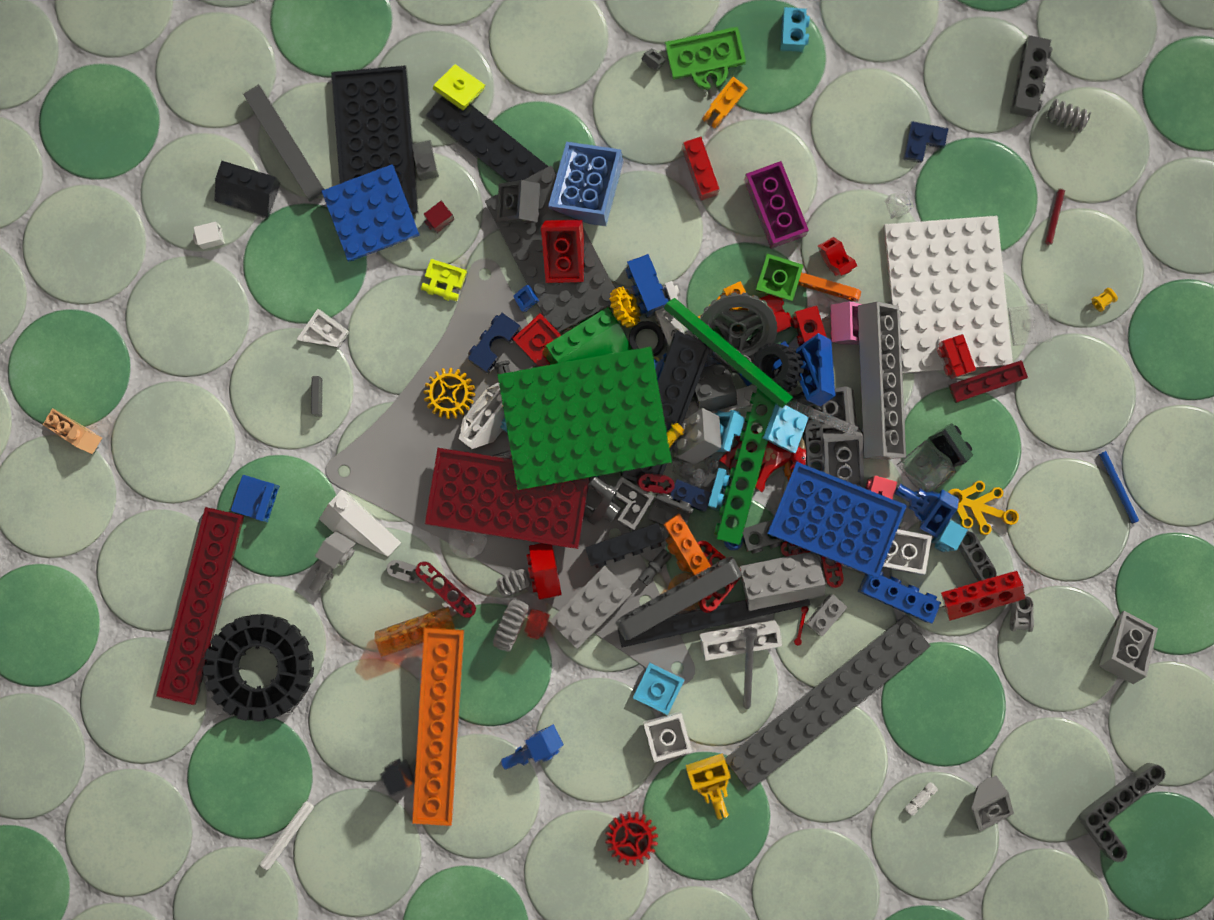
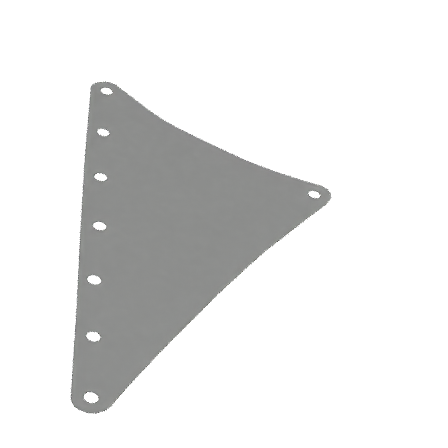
M480 259L475 261L470 267L453 316L437 346L409 384L380 418L328 462L326 475L338 487L441 538L502 575L519 569L524 570L530 582V586L526 590L538 597L537 592H533L531 581L535 580L530 579L528 567H532V565H528L526 554H530L529 546L541 543L425 524L437 447L507 459L511 455L508 434L504 430L494 442L471 449L458 439L464 416L457 412V419L451 414L448 420L446 419V413H444V416L440 418V411L433 414L432 410L434 407L428 409L427 405L430 402L424 401V398L429 395H425L423 391L430 390V388L425 386V383L432 384L429 377L431 376L436 379L437 377L434 372L437 371L439 375H442L441 369L444 368L446 373H448L449 368H452L453 374L459 369V376L466 373L467 377L465 380L471 378L472 382L469 385H474L475 389L470 392L475 393L476 396L469 397V399H472L475 403L486 388L498 383V376L494 367L487 374L471 363L468 359L470 349L474 345L477 346L479 344L481 334L485 330L488 331L492 326L490 323L496 315L499 316L501 313H504L521 326V330L528 325L499 265L491 259ZM487 268L491 271V277L488 280H482L479 277L481 269ZM497 339L491 344V351L499 358L497 363L505 360L510 361V372L529 369L536 365L513 341L509 344L503 339ZM455 379L444 380L449 386L461 383ZM440 383L435 389V399L438 398V395H440L442 392V387ZM445 386V389L447 390V395L445 397L447 398V396H449V398H452V400L455 401L452 397V392L454 390L450 391V389L448 390ZM464 388L457 395L459 404L465 396ZM450 401L438 404L443 408H454ZM467 403V405L470 407V409H471V407L474 405V404H469V403ZM463 408L462 410H463L464 414L466 415L467 412H468V410H466L465 408ZM341 465L349 466L350 474L347 477H341L338 474V469ZM600 475L598 479L606 483L603 475ZM594 476L590 477L589 484L593 480ZM588 487L586 503L595 509L603 498L598 492ZM620 511L612 522L602 517L595 525L588 522L586 517H583L578 549L553 545L562 595L542 599L543 601L560 611L603 568H596L595 565L591 566L585 547L610 539L609 531L613 528L619 529L621 535L630 532L627 527L617 522L621 515ZM632 553L624 555L625 559L617 562H614L613 559L606 561L607 565L605 566L632 594L594 633L646 668L650 662L673 673L671 670L672 664L677 661L681 662L684 667L683 672L675 675L685 679L682 685L687 684L695 675V665L680 635L621 648L618 627L615 624L616 620L641 606L639 600L642 595H648L651 599H654L660 593L653 579L647 586L638 579L647 568L641 554L633 556Z

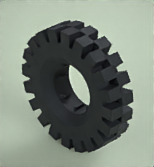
M269 614L242 616L220 629L221 632L216 634L211 640L212 646L206 650L204 659H207V665L203 666V676L207 675L208 681L205 682L207 691H212L214 696L211 698L217 705L221 704L224 707L223 711L227 714H234L237 716V719L253 720V722L276 718L297 706L303 699L304 693L308 692L311 685L309 681L314 674V667H312V661L314 660L313 652L309 651L308 645L310 644L307 638L300 634L301 630L294 624L288 623V620ZM254 646L256 649H259L261 646L270 650V654H274L278 663L276 665L278 671L275 679H271L272 683L265 688L249 686L246 684V680L243 681L239 669H241L239 667L241 657L246 655L245 652Z

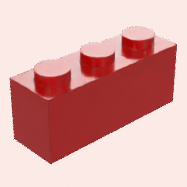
M702 137L683 142L682 151L700 201L717 196L720 189Z

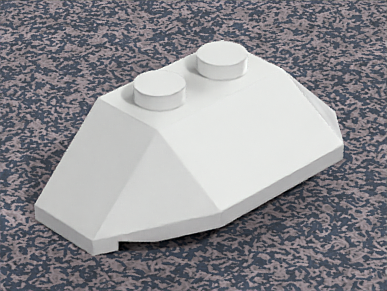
M499 383L486 388L462 419L461 433L458 439L471 449L494 442L503 431L500 426L505 415Z

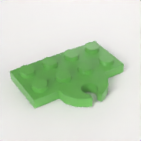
M738 27L665 42L673 80L691 76L693 82L704 90H710V84L706 80L708 76H714L717 79L715 86L718 89L726 81L728 68L746 65Z

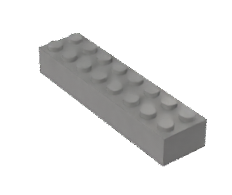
M882 302L858 305L857 317L859 321L858 337L860 344L864 458L883 460L906 458L899 306Z

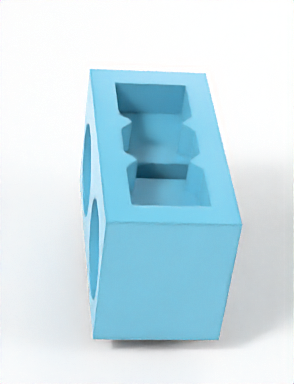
M784 7L780 51L803 52L805 45H808L809 34H806V27H809L810 16H807V9ZM796 18L800 23H794L792 19ZM796 36L799 38V41H793L791 37Z
M949 520L937 538L933 537L931 542L941 552L955 551L968 530Z

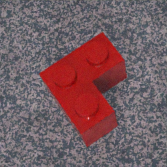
M541 543L529 546L530 554L526 555L528 565H532V567H528L530 579L535 580L531 581L533 592H537L539 600L561 596L553 545Z

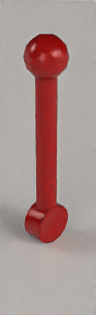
M807 606L801 608L802 616L797 638L794 639V644L797 646L802 644L801 634L806 613L809 611Z

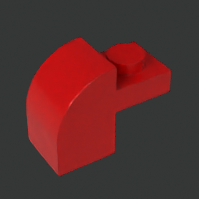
M832 237L818 245L824 262L835 276L848 274L857 267L855 259L846 254L842 242L837 238Z

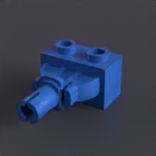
M900 483L894 492L895 495L909 502L908 508L913 510L916 517L921 521L920 529L936 538L958 509L959 498L943 489L940 493L934 491L925 492L922 489L914 492Z
M554 724L526 739L527 747L524 749L521 746L518 747L515 753L501 759V764L507 770L517 764L524 766L531 758L534 759V762L541 759L542 762H546L553 758L554 755L560 752L559 748L564 745Z

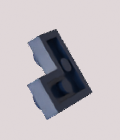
M911 121L904 159L922 163L926 145L944 148L949 128Z

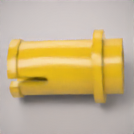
M677 422L674 425L672 424V428L667 432L669 448L680 435H684L685 429Z

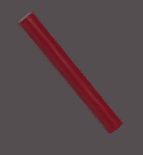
M1064 189L1057 190L1045 239V244L1048 245L1053 243L1065 194Z

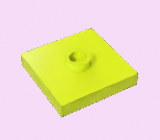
M456 64L433 85L434 91L462 110L485 88V84Z

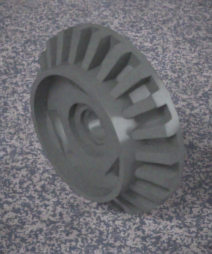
M734 292L729 296L722 295L718 300L714 299L709 307H705L703 314L699 318L711 329L718 326L724 340L751 360L755 359L753 355L755 352L759 353L758 349L760 347L765 348V344L774 343L777 335V321L772 308L767 305V302L760 300L758 296H750L744 292L742 294ZM743 307L748 310H734L730 308ZM741 325L743 328L741 331L735 332L732 330V327ZM756 328H758L759 331L756 333V335L753 336L751 339L747 340L748 337L753 333V331ZM710 349L709 355L715 360L723 362L716 355H714L713 350Z

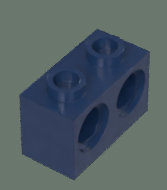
M677 479L670 496L676 502L682 500L691 504V508L706 512L712 493Z

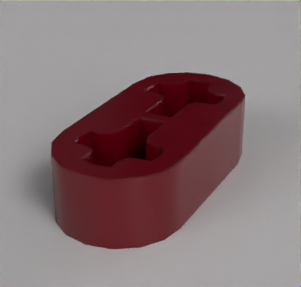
M644 472L637 478L638 486L644 491L668 494L674 489V481L666 475ZM646 477H648L650 481H654V484L648 483L645 486L642 480H646ZM667 480L670 485L666 486L665 489L658 485V482L664 483Z

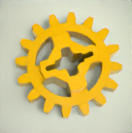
M624 287L612 290L609 300L611 301L610 306L614 310L615 318L618 321L621 320L622 326L625 325L626 328L637 325L640 322L639 317L641 314L639 313L636 298L633 294H629V290H625Z

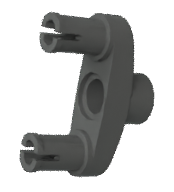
M595 476L588 487L598 492L603 500L595 509L586 503L584 517L593 525L602 517L612 522L621 509L613 503L618 490L611 485L608 486Z

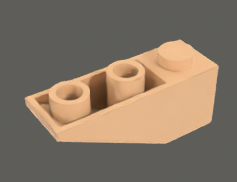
M53 408L42 424L75 447L90 454L94 453L102 440V437Z

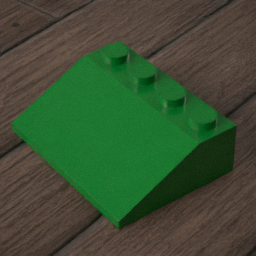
M607 307L545 345L542 353L552 365L629 351L632 348L619 322Z

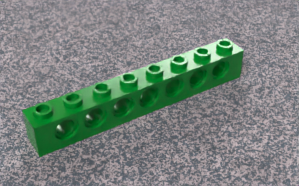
M758 388L756 393L752 392L750 404H753L751 412L747 411L745 422L748 423L746 430L742 429L740 441H743L741 449L737 448L735 460H738L736 468L732 467L729 477L733 480L731 486L727 485L724 496L727 497L726 505L722 504L719 516H723L721 524L717 523L714 533L717 535L718 540L736 545L741 544L768 443L763 438L776 405ZM759 406H765L767 413L759 415L756 409ZM753 425H760L762 431L759 434H754L751 431ZM749 443H755L757 450L750 453L746 450V446ZM746 461L752 464V469L748 472L741 469L742 463ZM738 481H746L747 488L745 490H738L736 488ZM734 499H740L742 506L739 509H733L731 502ZM733 517L737 520V525L734 528L727 527L726 521L728 518Z

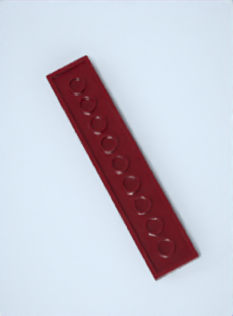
M208 507L204 509L156 697L190 705H196L203 679V666L207 664V659H204L206 650L211 648L210 642L214 636L244 519L242 515Z

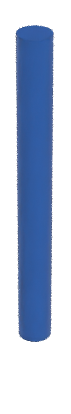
M1107 452L1100 453V458L1131 523L1138 522L1137 514Z

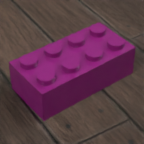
M782 161L747 173L744 182L770 248L773 249L805 237L809 229Z

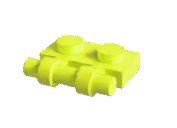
M431 259L425 274V278L430 279L431 282L430 285L423 283L421 290L426 291L427 294L432 296L435 294L444 297L443 299L448 301H458L459 294L453 293L454 287L462 289L467 270ZM438 282L447 285L446 290L438 288Z

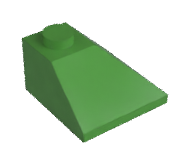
M767 254L759 275L756 291L793 301L804 265Z

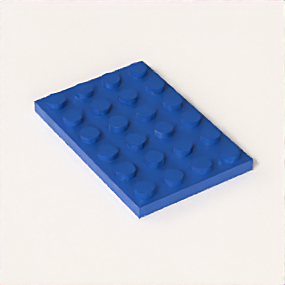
M796 462L768 534L879 578L907 505Z

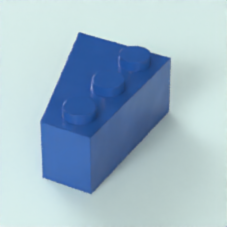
M649 254L627 262L625 272L627 278L633 281L634 285L631 288L634 296H638L641 302L638 303L641 314L645 313L646 318L654 316L655 311L662 309L669 300L668 298L665 299L662 284L658 281L657 273Z
M817 333L798 347L796 353L801 356L799 360L803 361L801 368L804 369V372L800 374L802 379L799 382L807 401L821 407L835 397L831 339Z

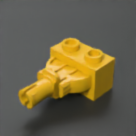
M723 753L686 765L693 790H697L703 795L706 803L710 802L708 794L710 795L717 819H722L720 809L724 818L728 817L729 814L721 790L724 797H727L726 788L728 779L731 777Z

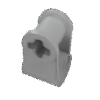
M1025 595L1026 605L1022 609L1019 607V601L1011 603V631H1033L1034 603L1029 596Z

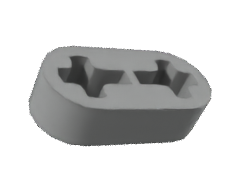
M393 560L387 565V572L392 577L410 583H419L421 581L420 578L412 580V576L406 574L407 571L414 572L415 565L400 560ZM398 563L399 568L404 569V572H396L394 574V570L391 569L392 565L395 566Z

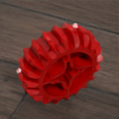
M627 811V818H624V815L621 813L620 821L615 817L613 818L615 826L613 824L608 825L613 831H606V835L611 838H607L605 843L612 844L607 847V850H615L611 856L615 858L619 855L617 860L619 863L624 858L625 865L628 866L629 860H632L633 866H636L637 859H639L641 864L644 863L643 856L648 860L650 859L648 851L655 853V849L651 845H658L657 841L652 840L658 838V834L651 832L656 830V826L649 827L652 823L651 819L644 822L645 814L639 819L638 812H635L634 817H631V812ZM628 823L639 824L644 830H632ZM623 826L625 835L620 841L616 842V833ZM628 830L633 837L637 836V838H635V846L631 842V840H626L629 839ZM648 835L647 844L640 851L638 842L643 836ZM629 846L635 853H625L620 847Z

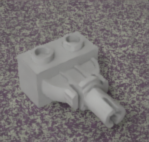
M338 531L323 541L315 557L323 562L315 570L317 575L309 587L311 591L319 593L325 582L333 578L332 571L340 564L343 566L347 560L351 559L355 553L353 548L356 543Z

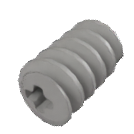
M1054 99L1047 117H1050V123L1057 119L1058 126L1063 121L1064 128L1071 124L1072 131L1078 127V133H1081L1089 121L1091 112L1087 114L1086 109L1080 112V107L1076 106L1073 109L1072 104L1066 106V102L1062 101L1059 104L1058 99Z

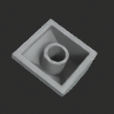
M996 775L985 779L977 788L972 811L979 831L1014 814L1009 792Z

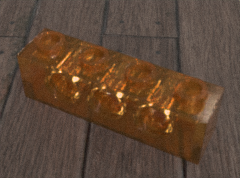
M449 606L375 631V642L381 657L423 643L424 628L455 629V623Z

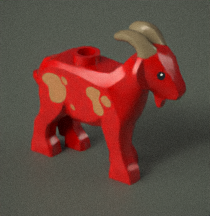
M735 436L739 442L738 445L730 449L729 452L719 459L729 470L732 467L736 468L738 460H735L737 448L741 449L743 442L740 441V436ZM802 437L796 453H790L768 441L755 489L763 493L769 476L789 460L792 461L789 470L794 469L796 462L806 465V446ZM749 443L746 446V450L753 453L757 450V445Z

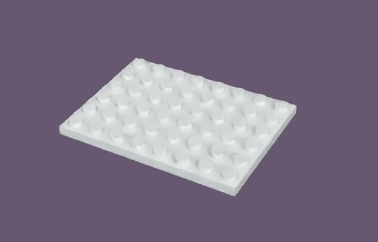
M998 216L885 224L884 235L891 305L899 306L902 374L944 371L945 362L938 355V343L961 334L964 335L976 368L1006 366L1013 363Z

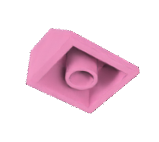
M849 301L831 305V338L833 343L843 345L859 344V321L857 314L858 305L861 304Z

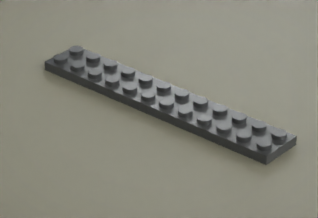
M907 615L903 616L725 757V761L749 791L927 650L930 644Z

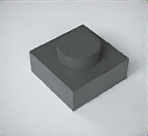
M651 48L643 54L641 60L649 68L657 70L665 63L666 58Z

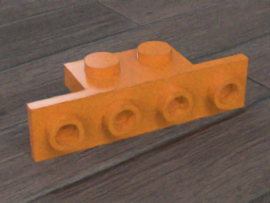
M680 514L675 515L663 524L670 535L665 539L668 544L667 548L672 555H675L678 560L677 565L682 571L691 572L693 575H696L711 567Z

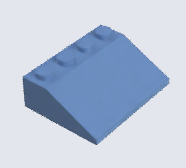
M566 142L548 207L577 220H583L587 224L607 226L623 165L621 149Z

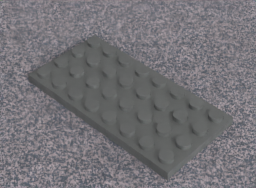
M549 166L524 180L540 184L539 216L537 222L527 224L496 222L498 194L487 199L485 203L527 285H530L539 300L537 304L544 318L560 333L610 307V293L615 287L584 227V282L546 283L541 227L544 221L577 220L548 207L557 176L553 167Z

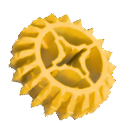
M443 368L441 369L442 375H439L437 371L434 372L437 377L436 379L431 376L429 377L432 384L425 383V386L430 388V390L423 391L425 395H429L424 398V401L430 402L427 405L428 409L434 407L432 410L433 414L440 411V418L446 413V419L449 420L451 414L457 419V412L464 416L465 414L462 409L470 410L467 403L474 404V401L469 399V397L476 396L475 393L470 392L475 387L474 385H469L472 382L471 378L465 380L467 377L466 373L459 376V369L453 374L452 368H449L448 373ZM455 379L461 383L449 386L444 380ZM440 383L442 387V392L440 395H438V398L435 399V389ZM445 386L448 390L450 389V391L454 390L452 392V397L455 401H453L452 398H449V396H447V398L445 397L447 395V390L445 389ZM464 388L465 396L459 404L457 395ZM450 401L454 408H443L438 404Z

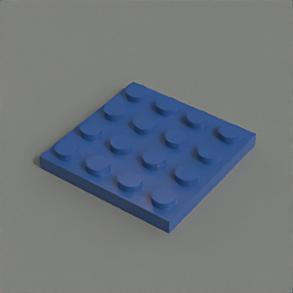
M393 164L322 190L348 262L420 236Z

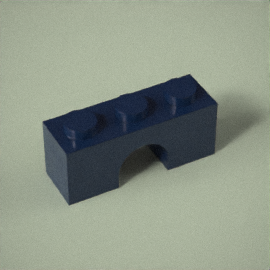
M504 313L493 318L490 323L492 325L488 331L485 330L481 334L479 344L477 346L474 345L468 352L469 361L487 374L499 360L498 356L491 351V344L497 339H503L511 344L512 338L521 330V326Z

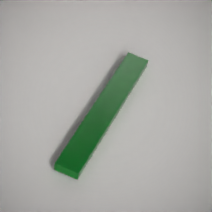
M676 298L666 303L663 307L664 310L780 408H784L793 397Z

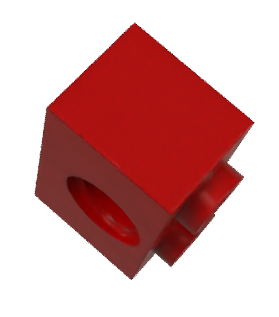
M817 306L794 312L792 325L798 331L797 342L799 347L817 333L826 337ZM804 325H810L813 328V332L807 333L804 330Z

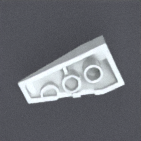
M341 490L332 499L319 518L332 532L338 531L352 541L387 557L401 544L390 531L344 490Z

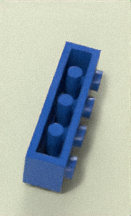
M883 572L880 573L879 578L865 574L858 589L859 593L926 623L933 624L941 602L936 600L937 596L928 592L924 595L919 592V588L909 584L906 587L901 584V580L891 576L890 579L884 577Z

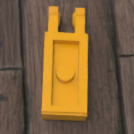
M732 77L711 103L702 120L706 122L714 111L717 112L719 116L713 121L711 126L715 129L745 94L748 87L735 77Z

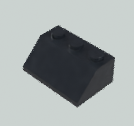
M221 160L215 178L214 201L269 218L281 183L274 176Z

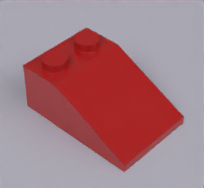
M583 220L544 221L541 227L546 283L584 282Z

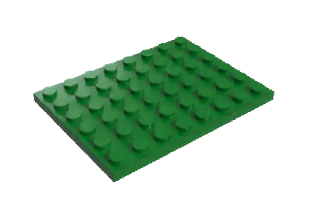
M651 347L497 374L518 490L672 463Z

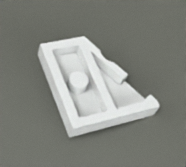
M317 309L297 340L339 347L350 331L320 309Z

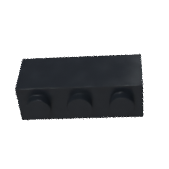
M398 758L390 762L383 768L384 771L380 774L389 796L409 788L415 782V777L406 759L401 761Z

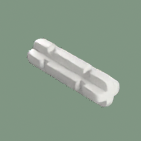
M928 783L925 786L926 789H922L912 800L913 802L905 807V810L911 816H914L918 812L917 809H921L931 798L930 796L938 791L933 783Z

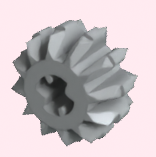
M522 569L506 574L496 581L498 591L503 597L514 595L530 586L528 575Z

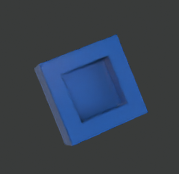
M525 285L513 295L522 312H526L539 301L530 285Z

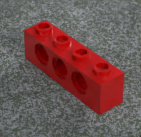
M1017 570L941 592L943 605L949 621L1025 599L1024 585Z

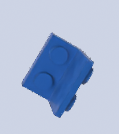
M242 475L231 511L268 522L280 486Z

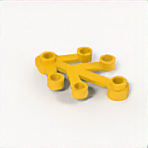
M976 481L972 486L962 491L959 489L948 491V493L959 498L957 512L961 518V526L966 529L973 526V520L968 517L964 506L971 508L979 524L978 530L982 535H987L992 530L982 512L1001 518L1007 525L1016 524L1019 520V514L1013 509L1002 511L984 504L1003 496V490L1000 487L993 488L991 492L975 500L965 497L975 492L984 491L985 484L982 481ZM977 483L981 484V490L976 489ZM995 490L1000 492L998 497L994 495ZM1007 514L1012 516L1011 521L1006 519ZM965 519L970 521L969 526L964 525ZM984 525L988 528L986 533L982 531Z

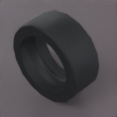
M640 322L630 331L629 344L632 350L640 349L636 344V335L643 329H650L658 336V343L652 349L653 357H655L663 349L665 342L664 333L661 327L654 322Z

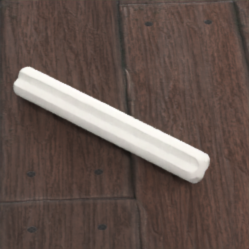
M306 801L261 861L260 866L265 870L271 868L313 810L314 806L310 802Z

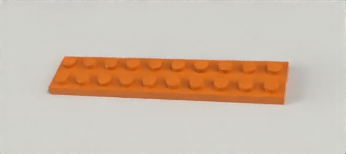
M424 628L412 824L452 826L464 630Z

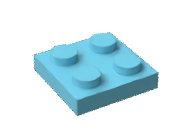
M776 404L763 439L790 453H796L809 417L787 405L784 408H780Z
M718 468L708 505L712 510L719 511V508L725 503L726 497H724L723 493L727 485H730L731 480L725 469Z
M649 662L633 699L668 715L685 679Z

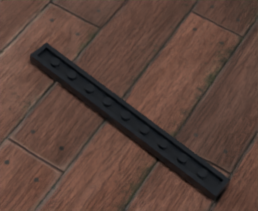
M805 599L751 611L748 609L746 600L720 605L710 613L697 610L671 616L629 640H625L619 629L617 630L621 648L809 606L810 601Z

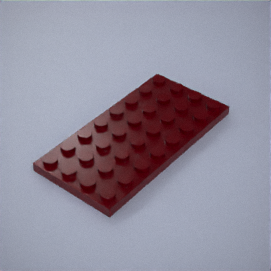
M437 447L425 524L578 549L590 477L518 490L512 459Z

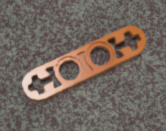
M801 272L798 282L799 286L850 301L858 302L860 299L861 290Z

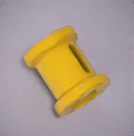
M1109 287L1104 289L1102 294L1091 299L1093 306L1099 312L1104 311L1105 307L1110 303L1118 301L1116 293Z

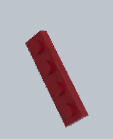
M1022 360L950 384L949 388L954 402L957 403L1028 378Z

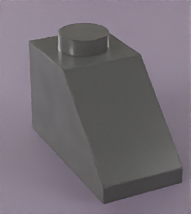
M431 140L414 143L413 153L420 180L439 177Z

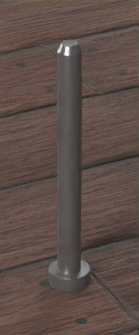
M753 627L744 628L743 635L746 636L743 701L745 709L751 707L754 637L757 636V629Z

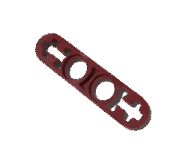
M425 561L417 564L415 568L416 575L455 611L466 618L472 617L475 614V604L435 567ZM421 565L423 567L427 565L429 567L427 570L430 574L433 571L437 573L431 577L429 582L426 580L429 578L426 574L420 575L419 573ZM437 577L442 578L444 581V585L440 589H436L433 586V581ZM452 590L458 593V599L454 602L449 601L447 598L448 592ZM462 597L465 599L462 601L465 605L471 604L470 609L472 612L470 614L468 612L464 614V608L461 605L458 608L455 607Z

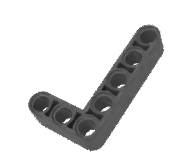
M1153 763L1142 765L1080 813L1079 817L1082 825L1104 855L1116 862L1124 861L1127 858V850L1107 822L1164 780L1166 774L1162 766ZM1155 768L1156 774L1154 777H1151L1150 772ZM1140 780L1141 785L1136 789L1135 782ZM1124 791L1125 798L1120 800L1119 795ZM1109 803L1110 809L1105 812L1104 805ZM1093 814L1095 819L1093 823L1089 824L1088 818ZM1106 831V837L1101 840L1100 834ZM1118 847V853L1113 856V849Z

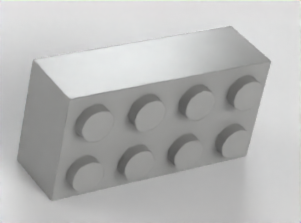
M808 552L740 566L742 572L740 579L749 611L825 596L826 583L816 553Z
M604 566L550 622L578 648L632 592Z

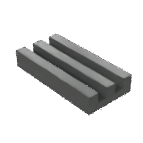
M312 376L311 414L314 416H322L323 379L320 376Z

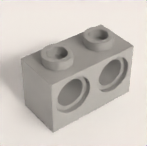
M829 594L805 624L818 636L823 637L846 610L847 606L833 594Z

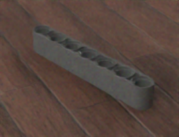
M258 84L243 93L308 200L311 202L321 196L322 190H325L261 86Z
M732 556L727 557L616 620L615 624L623 638L629 640L741 577L742 572Z

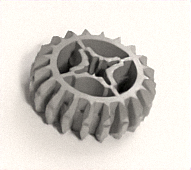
M515 599L510 601L493 640L495 647L507 652L512 649L529 609L527 604Z

